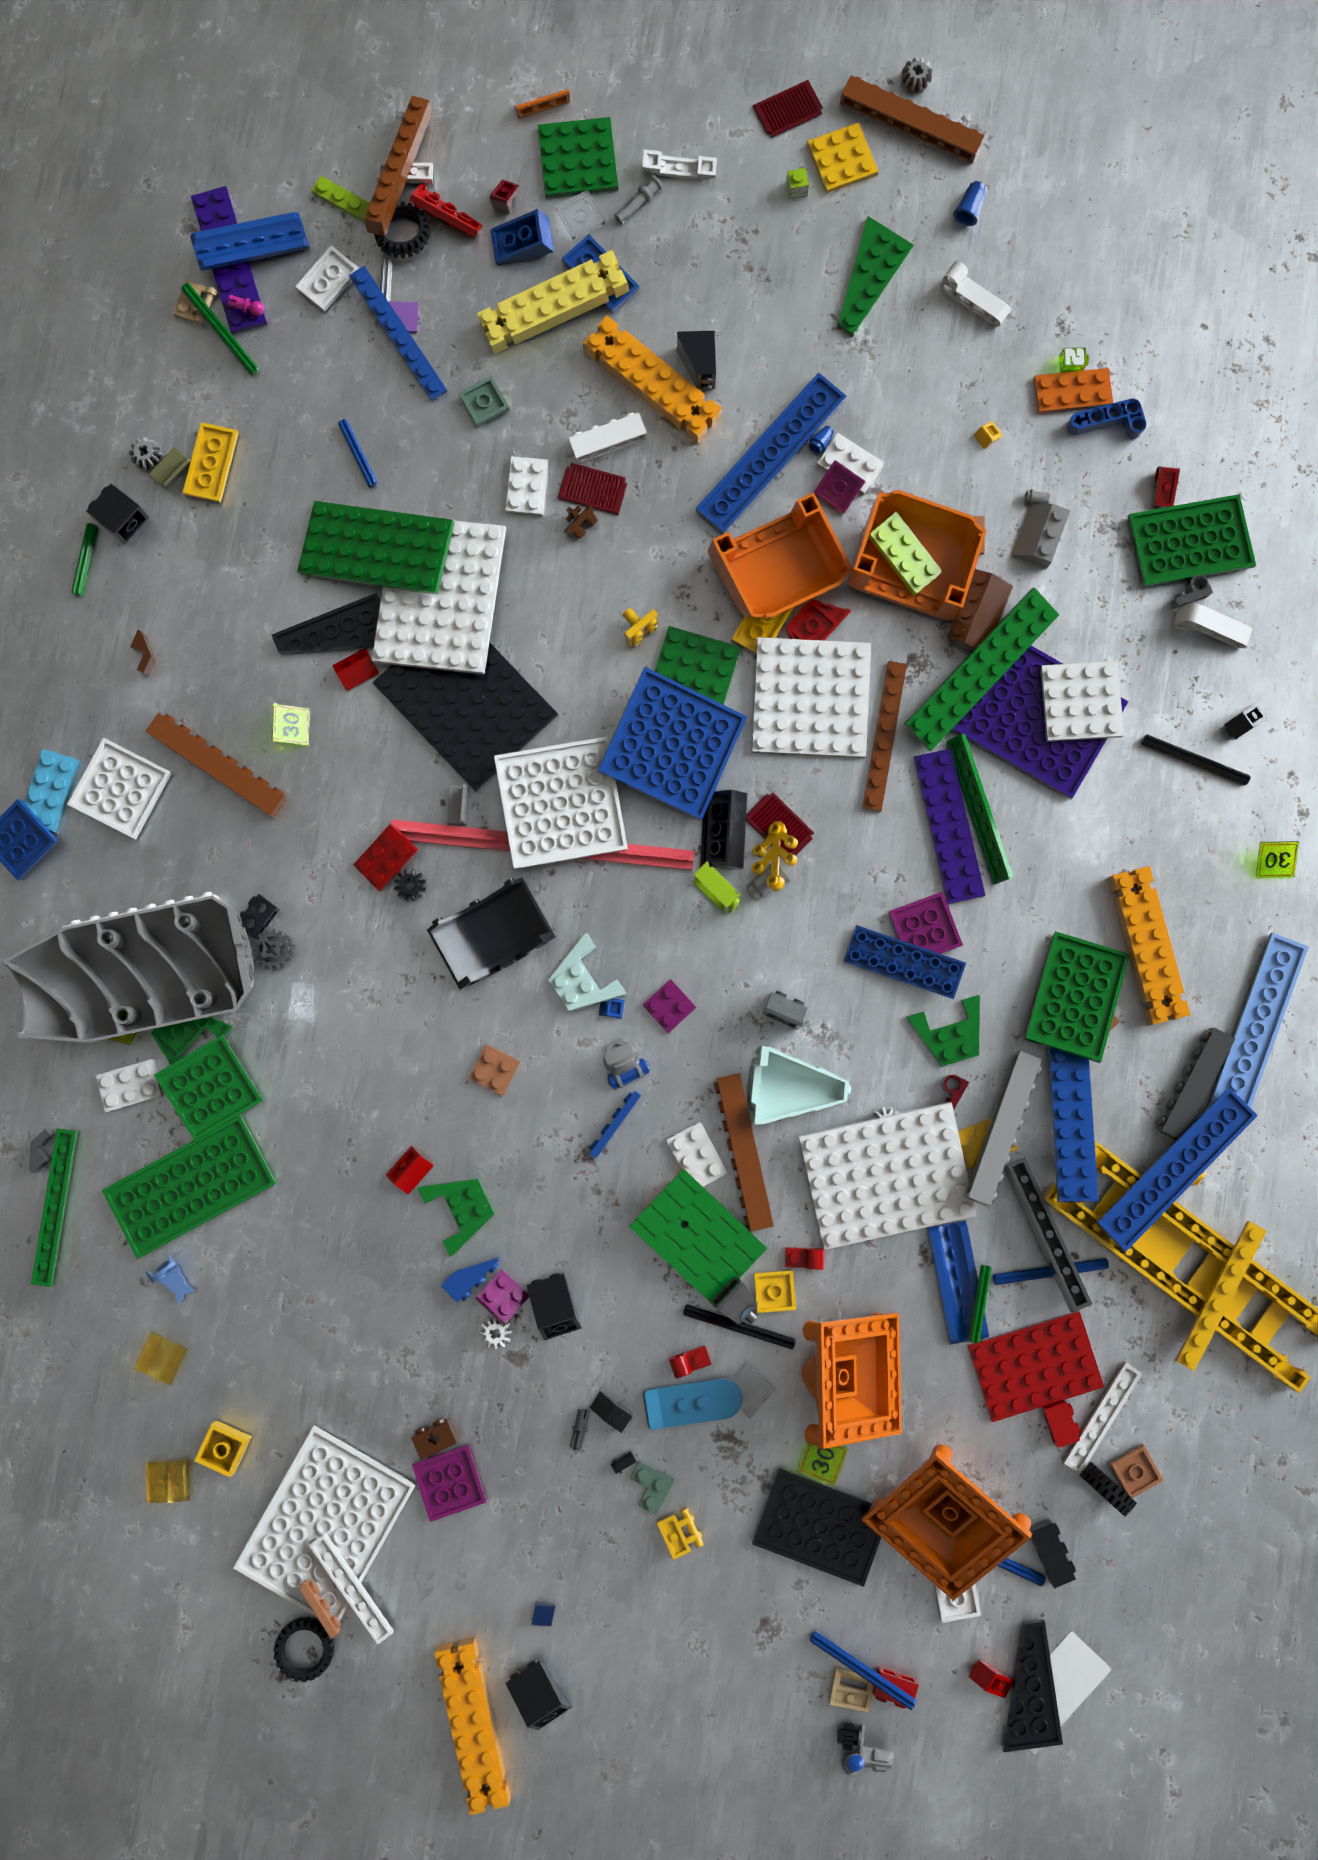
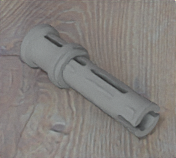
M651 174L650 179L643 186L640 185L638 192L614 215L620 224H623L645 201L651 200L652 195L658 189L663 188V184L655 175Z

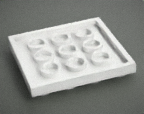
M1118 661L1043 665L1040 667L1046 742L1120 738L1124 736Z
M103 738L67 805L136 840L172 772Z

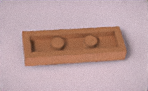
M309 1578L301 1583L299 1589L332 1639L341 1630L340 1621L329 1611L330 1606L326 1599H322L319 1595L317 1584L314 1581L311 1582Z

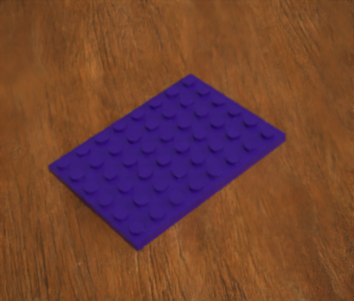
M1031 645L952 728V731L959 735L965 734L966 738L1072 799L1107 738L1046 742L1040 667L1063 663ZM1121 697L1123 712L1129 701Z

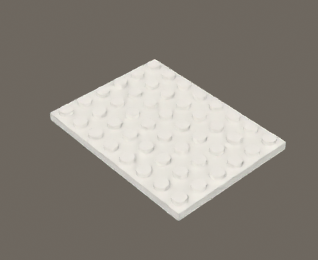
M454 521L438 595L383 587L372 655L373 663L485 675L506 533L505 526Z
M952 1102L799 1135L821 1240L825 1250L976 1216L973 1201L964 1198L969 1180Z
M314 1425L233 1568L316 1616L299 1589L301 1583L309 1578L311 1582L314 1581L319 1588L318 1593L322 1599L324 1598L328 1602L331 1614L335 1615L340 1621L349 1604L308 1545L326 1532L360 1583H362L416 1484Z

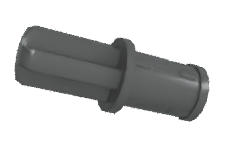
M578 1409L575 1426H572L574 1430L570 1448L574 1450H581L590 1414V1411Z

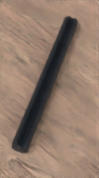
M1146 734L1142 740V744L1240 784L1247 785L1251 779V776L1151 735Z
M685 1305L683 1310L684 1316L791 1350L794 1349L796 1339L744 1322L737 1324L728 1317L691 1305Z

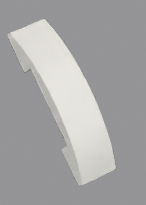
M644 150L642 169L670 178L709 179L716 176L717 158L699 156L697 160L663 156L661 151Z

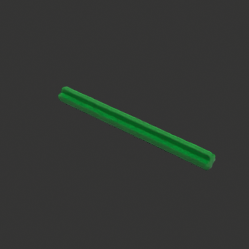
M185 283L181 287L182 292L249 374L254 375L257 373L258 366L191 284Z

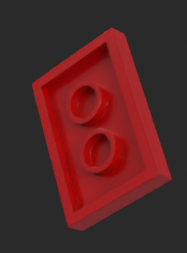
M389 824L353 865L380 892L419 850L394 824Z

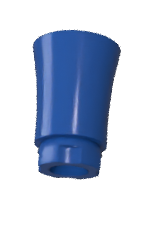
M974 181L970 183L959 205L954 210L953 217L960 224L974 226L977 223L987 191V187L982 182Z

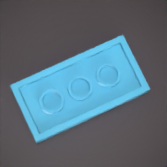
M42 749L24 803L49 831L56 833L81 761Z

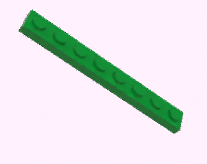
M958 735L946 742L948 748L952 750L957 775L994 884H999L1014 877L966 735Z
M56 1129L31 1285L53 1286L78 1131Z

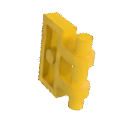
M687 1507L680 1510L683 1516L680 1520L677 1519L674 1513L657 1521V1525L673 1560L691 1552L689 1543L694 1542L696 1548L704 1545L701 1539L702 1534L700 1530H697L693 1522L695 1519L689 1513ZM687 1525L690 1535L686 1537L681 1528Z

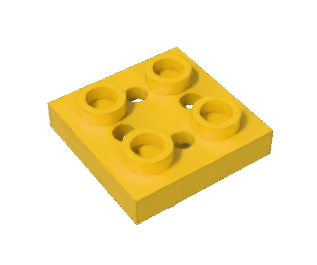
M632 608L627 609L622 615L632 626L624 633L625 643L629 648L633 645L635 647L644 640L643 637L647 633L652 634L658 628V613L654 609L642 619L638 617Z

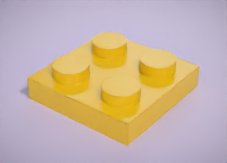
M793 1270L754 1273L756 1302L758 1303L757 1313L796 1310Z

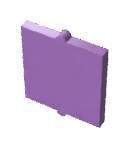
M389 301L408 332L417 333L418 320L420 319L418 315V302Z

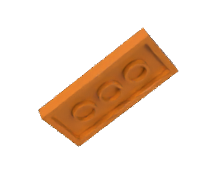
M1109 368L1035 375L1033 378L1038 414L1091 409L1113 403Z

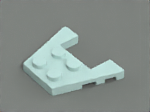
M587 933L582 936L549 978V982L569 1012L627 995L617 979L600 990L582 963L581 959L597 949Z

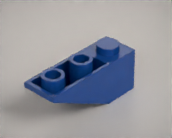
M496 1257L456 1270L441 1287L456 1302L460 1299L464 1302L472 1294L469 1290L474 1285L478 1288L486 1280L483 1276L488 1271L492 1273L499 1266L497 1262L500 1258Z

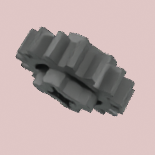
M273 929L272 933L269 930H265V935L259 933L260 939L253 940L256 946L251 947V949L255 950L256 953L252 954V957L258 958L255 963H262L261 968L265 969L268 966L270 971H273L274 967L277 970H281V964L286 967L287 963L285 961H292L289 954L294 953L290 949L294 944L288 942L289 936L283 937V931L277 934L276 929ZM276 937L279 940L272 942L269 938ZM269 945L276 947L274 950L277 955L270 953ZM285 947V953L282 955V950ZM274 958L277 962L270 963L267 960Z

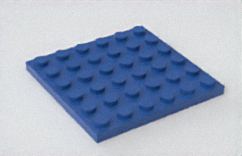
M644 667L597 771L696 819L702 820L747 716Z

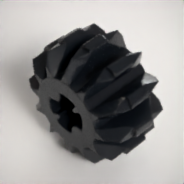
M405 869V876L398 873L401 879L394 880L396 884H399L394 887V890L400 891L397 896L400 898L404 896L405 901H408L410 896L412 901H416L415 895L417 894L421 898L423 895L419 891H426V887L421 886L426 883V880L421 879L422 873L416 875L415 869H412L411 874L408 869ZM412 881L414 887H410L411 889L409 890L406 884Z

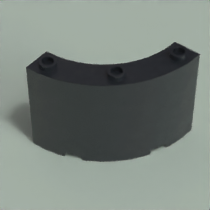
M514 877L504 882L502 888L481 901L479 899L474 900L469 904L470 907L445 919L442 917L432 921L433 925L427 929L459 990L479 982L481 978L487 975L491 976L528 956L530 951L541 948L556 937L523 877L516 880Z

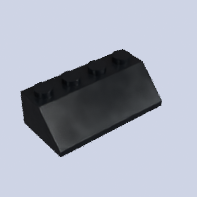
M732 789L714 791L702 820L700 868L707 861L709 862V867L713 866L715 869L732 870L744 868L747 793Z

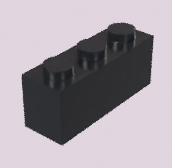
M1046 1519L1032 1525L1029 1530L1032 1533L1031 1539L1052 1587L1055 1589L1076 1580L1074 1575L1076 1572L1075 1566L1071 1560L1068 1561L1066 1554L1068 1550L1065 1543L1059 1540L1058 1535L1061 1533L1057 1524Z

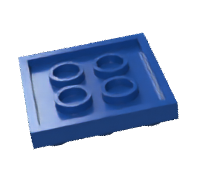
M17 799L0 816V862L16 880H21L59 841L21 799Z

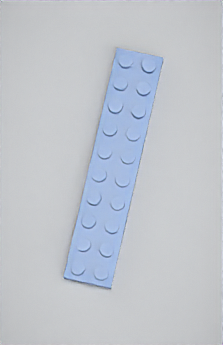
M1270 933L1233 1034L1235 1041L1223 1062L1207 1108L1229 1087L1251 1108L1308 951V946L1275 933Z

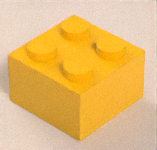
M216 1420L210 1425L194 1461L227 1477H232L239 1467L252 1436Z

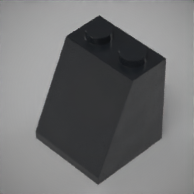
M715 330L677 332V352L695 387L702 391L715 389Z
M113 484L103 488L101 495L92 501L86 510L95 521L124 545L150 518L136 502Z
M555 1273L547 1279H537L532 1281L531 1284L526 1285L537 1328L544 1340L582 1329L564 1273Z
M534 1660L521 1673L518 1671L509 1677L510 1680L505 1684L527 1728L540 1730L571 1709L572 1706L545 1662Z

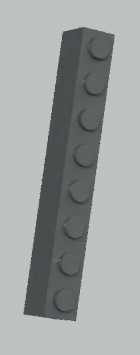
M1024 1157L1008 1164L1006 1167L1004 1166L1069 1311L1076 1312L1092 1305V1301L1026 1158Z

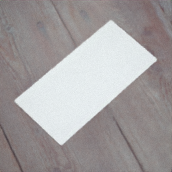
M1073 1631L1050 1654L1060 1727L1112 1670ZM1011 1698L995 1715L1004 1726L1007 1724ZM1041 1748L1029 1750L1036 1755Z

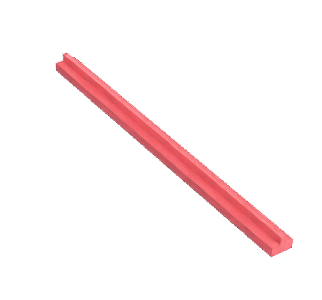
M391 819V824H394L411 842L511 852L507 831ZM627 844L628 850L577 858L692 870L694 851Z

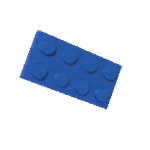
M588 234L562 258V262L569 269H572L591 259L593 263L600 261L599 256L606 253V251ZM620 265V270L622 269L628 282L630 292L617 298L615 294L608 297L609 302L604 303V305L612 313L639 290V285Z

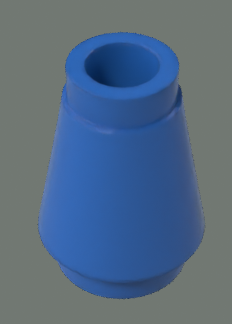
M827 425L810 439L809 448L816 454L824 452L834 433L833 429Z

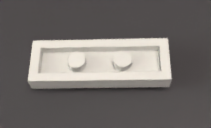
M377 162V183L386 162ZM413 163L406 183L433 184V163Z

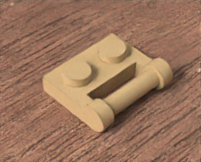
M186 280L185 283H190L201 298L203 294L206 295L204 302L210 307L218 291L212 287H206ZM181 291L173 315L204 326L206 320L200 312L198 315H195L197 309Z
M835 1666L829 1704L869 1713L874 1685L855 1672L842 1670L841 1667ZM840 1679L867 1683V1686L864 1689L840 1684Z

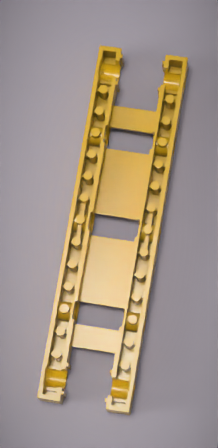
M1095 1141L1097 1172L1104 1174L1113 1181V1184L1094 1210L1091 1211L1083 1203H1057L1055 1183H1050L1042 1193L1046 1204L1197 1318L1234 1245L1175 1201L1126 1252H1123L1096 1222L1142 1175ZM1195 1243L1207 1252L1208 1255L1188 1283L1185 1284L1177 1279L1172 1271L1191 1245ZM1252 1259L1215 1332L1288 1388L1301 1393L1311 1377L1307 1375V1371L1298 1367L1295 1368L1289 1364V1360L1286 1359L1287 1356L1278 1353L1268 1343L1288 1315L1297 1320L1300 1326L1306 1327L1318 1336V1308ZM1256 1291H1258L1272 1303L1252 1331L1248 1332L1239 1326L1240 1323L1236 1319Z

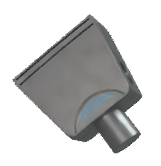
M736 1275L710 1301L719 1312L737 1324H740L744 1319L751 1324L758 1317L753 1311L758 1303L745 1284Z

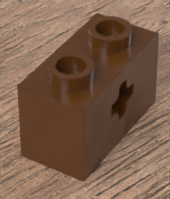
M440 1418L434 1421L433 1426L427 1429L423 1426L415 1430V1434L411 1438L420 1460L457 1444L459 1441L450 1418L447 1420ZM432 1433H433L434 1436H435V1435H438V1436H439L437 1440H435V1439H432V1440H431V1439H430Z

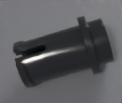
M629 1451V1453L619 1459H613L610 1465L616 1474H621L622 1470L637 1461L632 1452Z

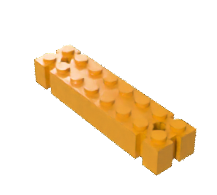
M606 316L597 326L598 333L592 332L583 342L584 353L594 361L599 358L601 366L678 429L686 428V435L698 444L707 434V426L713 427L719 420L722 408L711 399L708 402L705 401V394L625 329L620 332L618 324L609 316Z
M1150 866L1135 869L1129 872L1130 876L1127 871L1108 877L1111 893L1116 892L1118 897L1113 901L1128 954H1130L1129 960L1141 1003L1146 1002L1148 1010L1144 1011L1147 1026L1168 1021L1167 1016H1169V1020L1190 1016L1187 1000L1182 1001L1180 994L1185 992L1156 888L1151 889L1150 882L1154 881ZM1131 888H1135L1136 892L1132 893ZM1166 999L1167 1003L1162 1005L1161 1001Z
M476 1637L460 1640L457 1647H453L452 1642L439 1645L434 1652L437 1669L443 1668L439 1678L464 1791L468 1790L466 1801L469 1815L485 1812L488 1805H492L493 1810L509 1806L511 1799L508 1781L502 1782L506 1772L481 1661L476 1662L479 1654ZM456 1662H460V1665L463 1664V1666H456Z

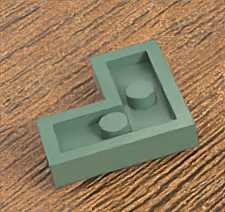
M639 1460L630 1479L647 1488L639 1503V1507L656 1516L674 1482V1478Z

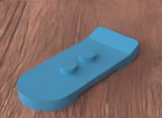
M728 1378L646 1389L643 1391L647 1426L651 1430L731 1418L741 1408L743 1400L741 1389L733 1380Z

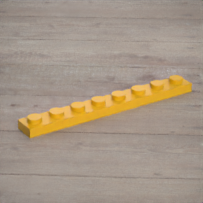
M1250 1221L1246 1222L1175 1358L1176 1362L1195 1371L1267 1230Z

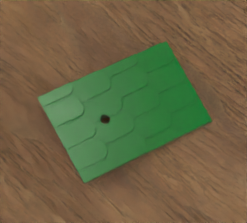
M684 1168L671 1182L669 1181L645 1206L643 1212L629 1225L642 1240L709 1302L735 1275L740 1278L768 1249ZM685 1220L689 1224L687 1227H682L681 1222Z

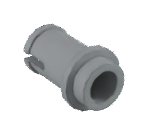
M1034 489L1026 491L1025 502H1028V504L1049 503L1047 499H1050V493L1036 492Z

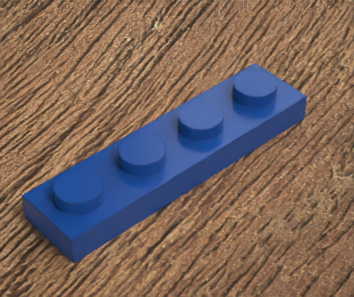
M634 1091L633 1094L631 1092L627 1094L623 1100L626 1103L622 1109L617 1108L612 1115L614 1121L611 1125H605L600 1132L603 1134L599 1141L595 1139L589 1147L592 1150L590 1155L595 1159L641 1097L638 1092Z

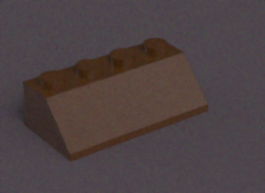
M975 569L964 606L954 618L947 635L950 645L973 651L1000 622L1014 588L1013 585L993 573Z

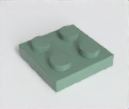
M492 376L459 392L461 400L477 427L510 410Z

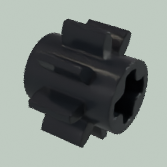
M844 1722L843 1728L838 1727L837 1743L842 1744L843 1750H852L853 1745L858 1746L859 1729H854L853 1723Z

